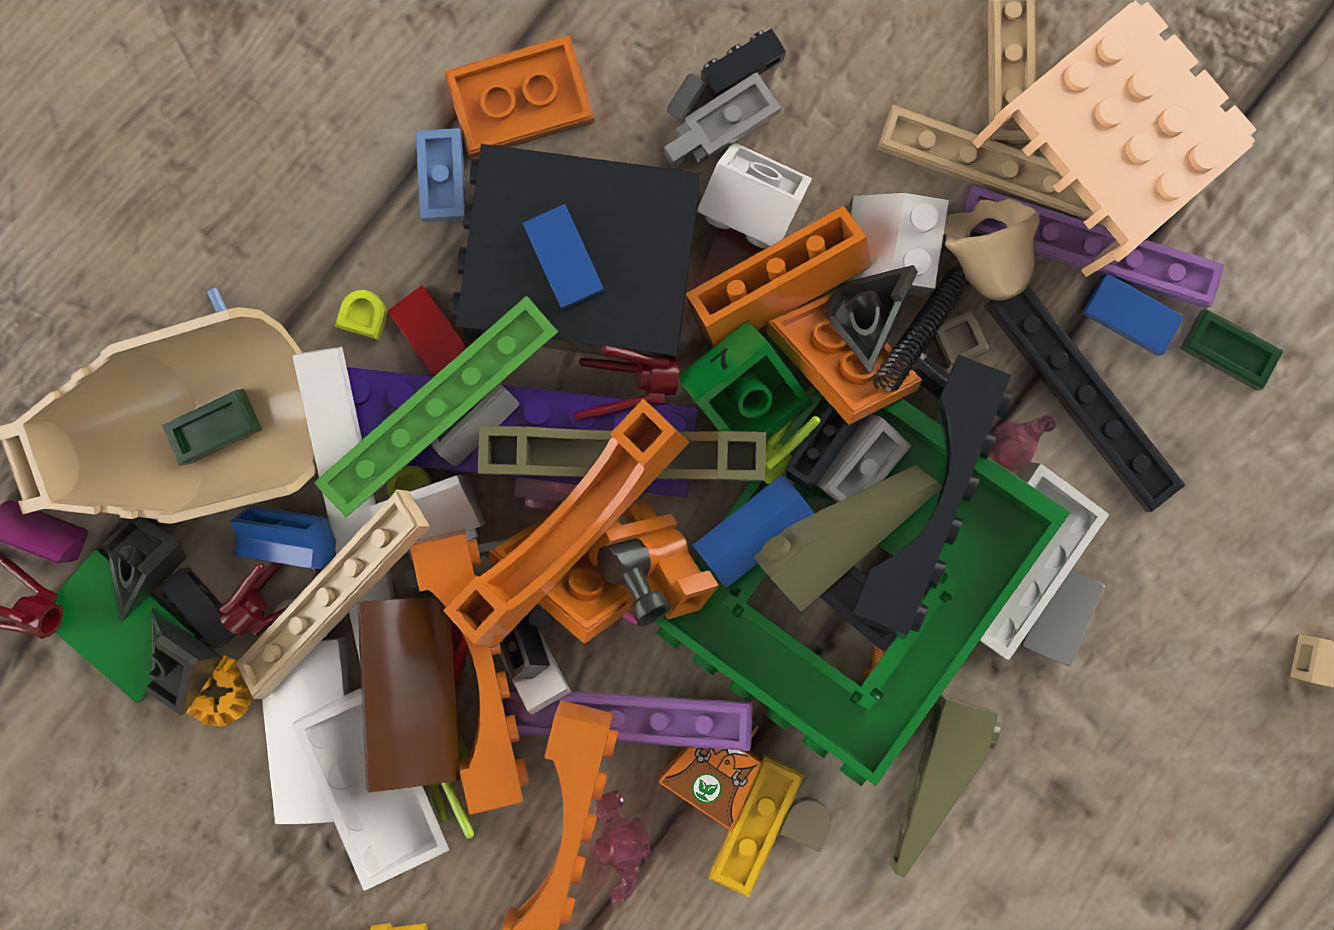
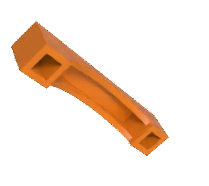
M644 399L610 433L612 437L597 461L562 504L504 559L483 575L475 576L443 610L474 645L496 648L690 443Z
M465 529L421 538L410 547L419 591L430 590L445 607L475 577L473 567L482 565L476 538L467 540ZM462 632L473 658L479 685V716L474 741L469 755L459 758V771L469 815L524 802L521 787L530 784L524 758L515 760L512 743L520 741L515 715L505 716L502 699L511 698L505 671L496 673L493 655L501 654L500 646L498 644L494 648L474 645Z
M560 700L544 757L554 761L562 789L563 831L560 849L548 875L535 893L518 909L509 907L502 930H558L560 924L569 926L575 898L567 896L570 883L580 884L586 857L578 855L581 841L590 843L597 817L596 815L588 814L591 800L601 801L607 773L599 771L603 756L612 758L618 731L610 729L613 713Z

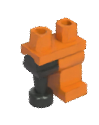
M649 501L635 503L628 508L623 516L627 524L621 525L617 519L595 542L588 555L593 566H599L603 574L601 577L605 581L614 584L623 583L635 600L630 611L638 626L652 624L664 616L668 620L700 610L719 586L710 571L701 573L689 554L684 536L675 529L678 523L672 513L658 516Z

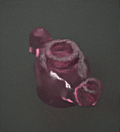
M1042 415L1029 422L1001 424L993 431V433L997 434V437L988 457L1011 473L1024 468L1032 461L1042 434L1050 432L1055 428L1056 422L1054 418L1050 415Z
M618 789L603 794L601 801L597 800L595 807L596 814L604 827L602 837L596 840L598 857L603 865L611 864L621 877L620 884L610 889V898L614 905L624 902L632 895L637 885L642 858L648 861L651 858L649 838L641 820L635 817L630 822L619 814L618 810L619 807L623 806V799Z

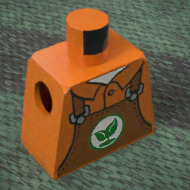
M753 721L751 739L759 728ZM683 746L659 773V783L731 831L761 762L759 756L751 750Z

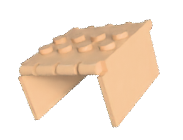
M1136 0L1133 3L1131 2L1003 108L994 117L995 119L972 141L978 149L1014 119L1032 140L1022 149L1026 156L1029 157L1039 148L1062 175V178L1053 185L1054 189L1060 193L1070 185L1093 212L1083 222L1090 230L1100 221L1116 240L1081 269L1086 277L1112 261L1116 260V262H1119L1251 148L1253 146L1252 143L1255 142L1251 134L1256 129L1238 107L1234 105L1226 112L1220 107L1229 97L1210 74L1204 69L1195 77L1189 71L1198 63V60L1176 34H1173L1166 41L1161 38L1159 34L1169 26L1148 2L1142 6Z

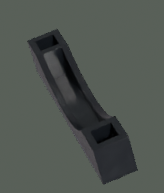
M957 356L936 406L943 429L946 452L944 481L937 505L927 524L913 541L890 559L871 568L850 618L902 640L908 636L910 630L919 632L929 607L921 603L927 586L936 589L946 562L938 560L944 543L954 544L963 519L956 517L962 500L970 503L979 483L980 476L973 474L978 458L987 460L996 440L997 434L990 432L995 415L1004 418L1014 392L1006 390L1011 374L964 356Z

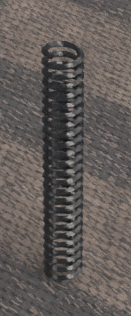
M952 267L947 271L908 329L899 339V342L880 366V369L873 376V385L876 390L879 388L877 385L878 381L882 388L888 391H897L906 379V376L909 375L912 367L915 366V363L937 334V331L960 300V297L969 287V282L966 280L965 275L955 271H963L962 267ZM953 274L960 275L964 278L965 282L960 277L955 276ZM951 278H954V279H957L958 281H960L961 284H962V286H961L958 282L952 280ZM880 376L885 383H887L890 386H894V388H890L884 385L880 379ZM885 376H887L889 379L893 380L895 383H892V382L888 381V380L885 378Z

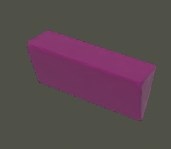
M6 501L0 505V542L55 563L78 560L88 536V531L85 528L41 511L22 514L19 503L15 501Z

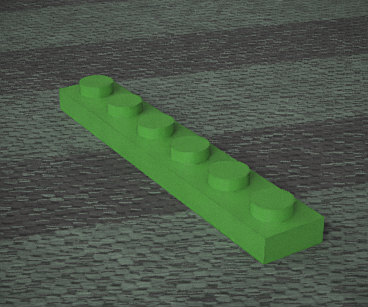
M528 296L524 297L314 482L315 485L345 518L348 517L558 333L557 329Z

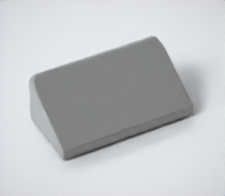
M500 383L430 445L442 458L456 467L479 446V426H499L519 406V402Z
M872 413L858 422V426L816 486L838 503L883 481L912 445L883 418Z
M1070 571L1025 636L1021 646L1070 667L1103 593L1105 584Z

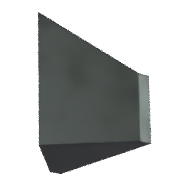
M914 265L841 283L837 286L823 310L827 319L869 373H871L901 315L918 272Z
M142 517L127 519L102 544L108 552L121 623L187 558L181 543L173 535Z
M152 608V671L148 675L152 678V681L146 686V692L182 716L189 709L223 656Z

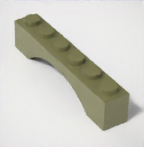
M479 426L478 474L585 477L612 437L610 433L612 431L520 426ZM680 432L690 443L656 478L764 481L766 432Z

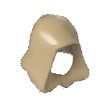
M1008 198L999 202L980 200L971 212L954 213L946 216L943 234L945 247L957 257L966 280L979 295L995 301H1005L1025 290L1031 280L1035 266L1034 236L1040 223V218L1035 209ZM987 218L1001 221L1008 227L991 234L970 237L971 230Z

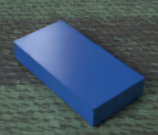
M565 204L522 223L562 310L604 292L601 281Z
M1108 273L1102 276L1082 312L1085 316L1156 356H1161L1165 353L1185 317Z

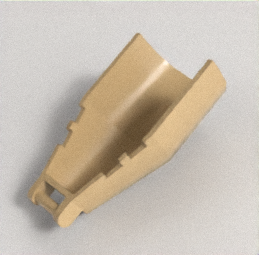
M242 307L223 310L108 345L100 352V356L87 367L81 368L71 375L72 379L60 389L50 392L15 422L0 426V440L22 500L18 501L22 514L42 509L93 515L102 512L119 514L120 518L158 519L159 523L173 524L286 496L298 491L314 476L317 468L292 357L297 353H302V351L285 328L261 310ZM244 389L262 430L188 465L180 466L162 425L230 392Z

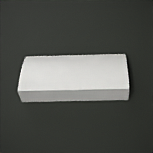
M1026 462L1017 477L1065 508L1070 514L980 639L981 643L1007 660L1014 654L1109 516L1106 511L1041 463Z
M346 636L322 639L267 698L262 699L275 824L334 822L292 723L352 692Z
M361 688L320 707L292 723L364 891L450 851L423 786L368 792L366 790Z

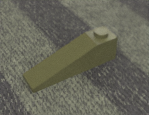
M914 465L788 526L779 535L770 538L764 544L762 550L753 558L802 612L942 487L934 478L917 465Z
M940 695L935 702L889 860V865L896 875L901 877L907 875L985 761L988 749L994 748L997 744L1000 734V723L996 722L998 714L992 710L945 695Z

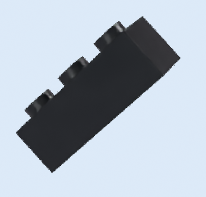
M772 28L766 32L763 30L758 31L750 37L748 43L743 46L740 44L733 46L726 52V56L719 60L714 58L703 66L701 80L707 83L706 89L713 100L755 72H758L760 75L784 61L786 50Z
M830 404L820 418V423L810 432L785 468L787 478L807 491L812 492L858 426V421L849 425Z
M190 567L180 568L159 587L164 592V599L183 613L181 617L184 622L198 630L201 634V641L208 647H213L214 650L224 647L236 636L222 624L219 618L218 611L223 604Z
M530 612L500 642L512 679H533L550 666L537 626L529 624Z

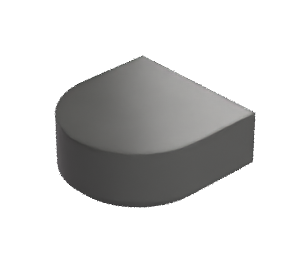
M692 73L688 74L666 108L668 109L667 112L683 122L684 118L692 113L700 101L707 83Z

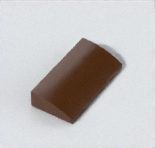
M437 597L359 601L357 603L366 790L368 792L460 781L451 619L443 611L446 607Z

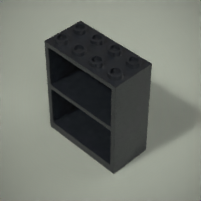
M481 144L479 158L473 157L470 166V184L475 185L473 203H466L463 216V227L469 230L467 247H460L457 258V274L463 275L461 292H454L451 301L450 315L451 319L456 320V327L469 338L478 339L524 297L528 296L558 331L541 348L614 357L602 353V347L608 345L652 356H668L670 360L677 361L701 173ZM563 204L566 205L604 288V292L564 310L561 309L522 224Z

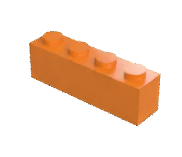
M843 205L687 292L686 297L694 320L712 348L746 320L756 330H759L766 326L768 321L800 307L870 267L867 236Z

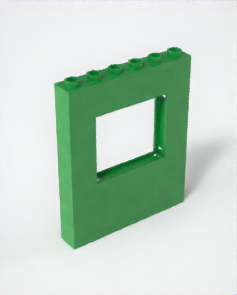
M818 390L810 398L813 402L800 412L779 443L782 446L812 417L817 416L820 419L829 407L830 403ZM902 398L874 412L873 414L883 418L912 445L885 479L917 465L942 487L946 459L942 426ZM806 438L790 452L792 457H794ZM988 457L987 460L978 458L973 474L980 476L979 483L970 503L964 500L960 503L956 517L963 519L954 544L944 543L938 560L946 562L936 589L931 588L921 602L929 607L919 632L910 630L905 639L896 638L862 686L856 684L747 604L750 597L767 575L759 564H756L726 588L701 555L698 554L694 562L701 573L710 571L719 586L700 610L668 620L664 616L655 623L660 626L656 634L677 649L681 643L696 653L692 661L714 676L717 670L721 671L732 680L728 687L747 702H751L756 697L769 707L765 715L783 729L788 730L791 724L806 735L802 742L812 751L823 758L830 752L844 763L840 771L860 786H863L867 780L876 787L1070 512ZM751 481L723 521L766 488L768 484L765 481ZM796 483L793 485L812 511L817 504L824 508L836 504L833 499L817 486H815L812 492H809ZM941 489L882 540L878 546L894 556L913 541L932 515Z

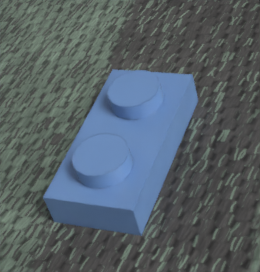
M460 128L416 131L420 219L423 222L463 220L466 192L463 138Z

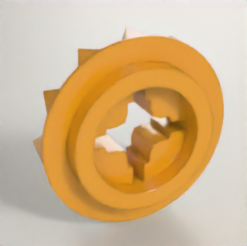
M223 656L187 710L186 714L200 721L201 725L222 727L237 721L249 709L253 696L236 664L237 660ZM212 679L216 680L219 687L233 688V691L219 697V705L215 704L214 697L201 695L202 691L212 686Z

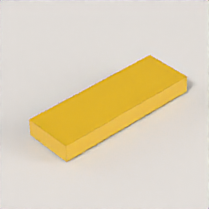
M763 754L760 760V767L735 825L731 831L728 830L708 873V879L747 897L750 896L805 776L803 772Z

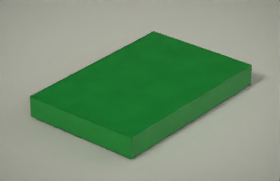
M95 549L57 592L58 597L54 602L62 606L64 614L62 622L55 633L136 703L142 702L149 693L146 692V686L152 681V678L148 676L152 671V608L195 638L200 635L153 593L121 623L108 554L102 549Z

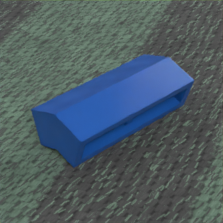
M782 474L694 543L693 546L727 588L758 564L753 557L762 550L764 544L770 538L779 535L788 526L815 513L785 475Z
M249 506L230 520L237 536L234 555L310 569H324L334 558L336 539L326 517Z

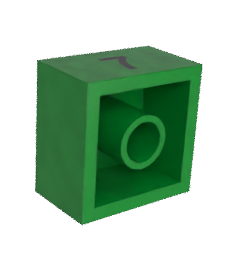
M748 320L679 375L681 384L719 431L766 432V439H768L813 402L771 345Z

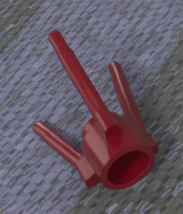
M604 345L602 347L603 354L637 363L580 358L579 364L596 369L636 373L638 390H645L647 395L577 411L574 413L575 420H583L632 409L642 399L650 405H664L665 395H675L678 389V362L670 360L668 356H652Z
M0 552V565L36 594L29 597H21L12 609L0 606V617L13 620H0V629L30 634L40 639L50 637L59 628L64 615L62 606L54 603L58 593L44 588L10 558Z
M272 562L265 570L263 563H257L231 598L220 607L218 611L219 618L230 632L243 636L250 630L255 636H259L287 609L285 607L264 617L267 603L258 593L282 567V563Z

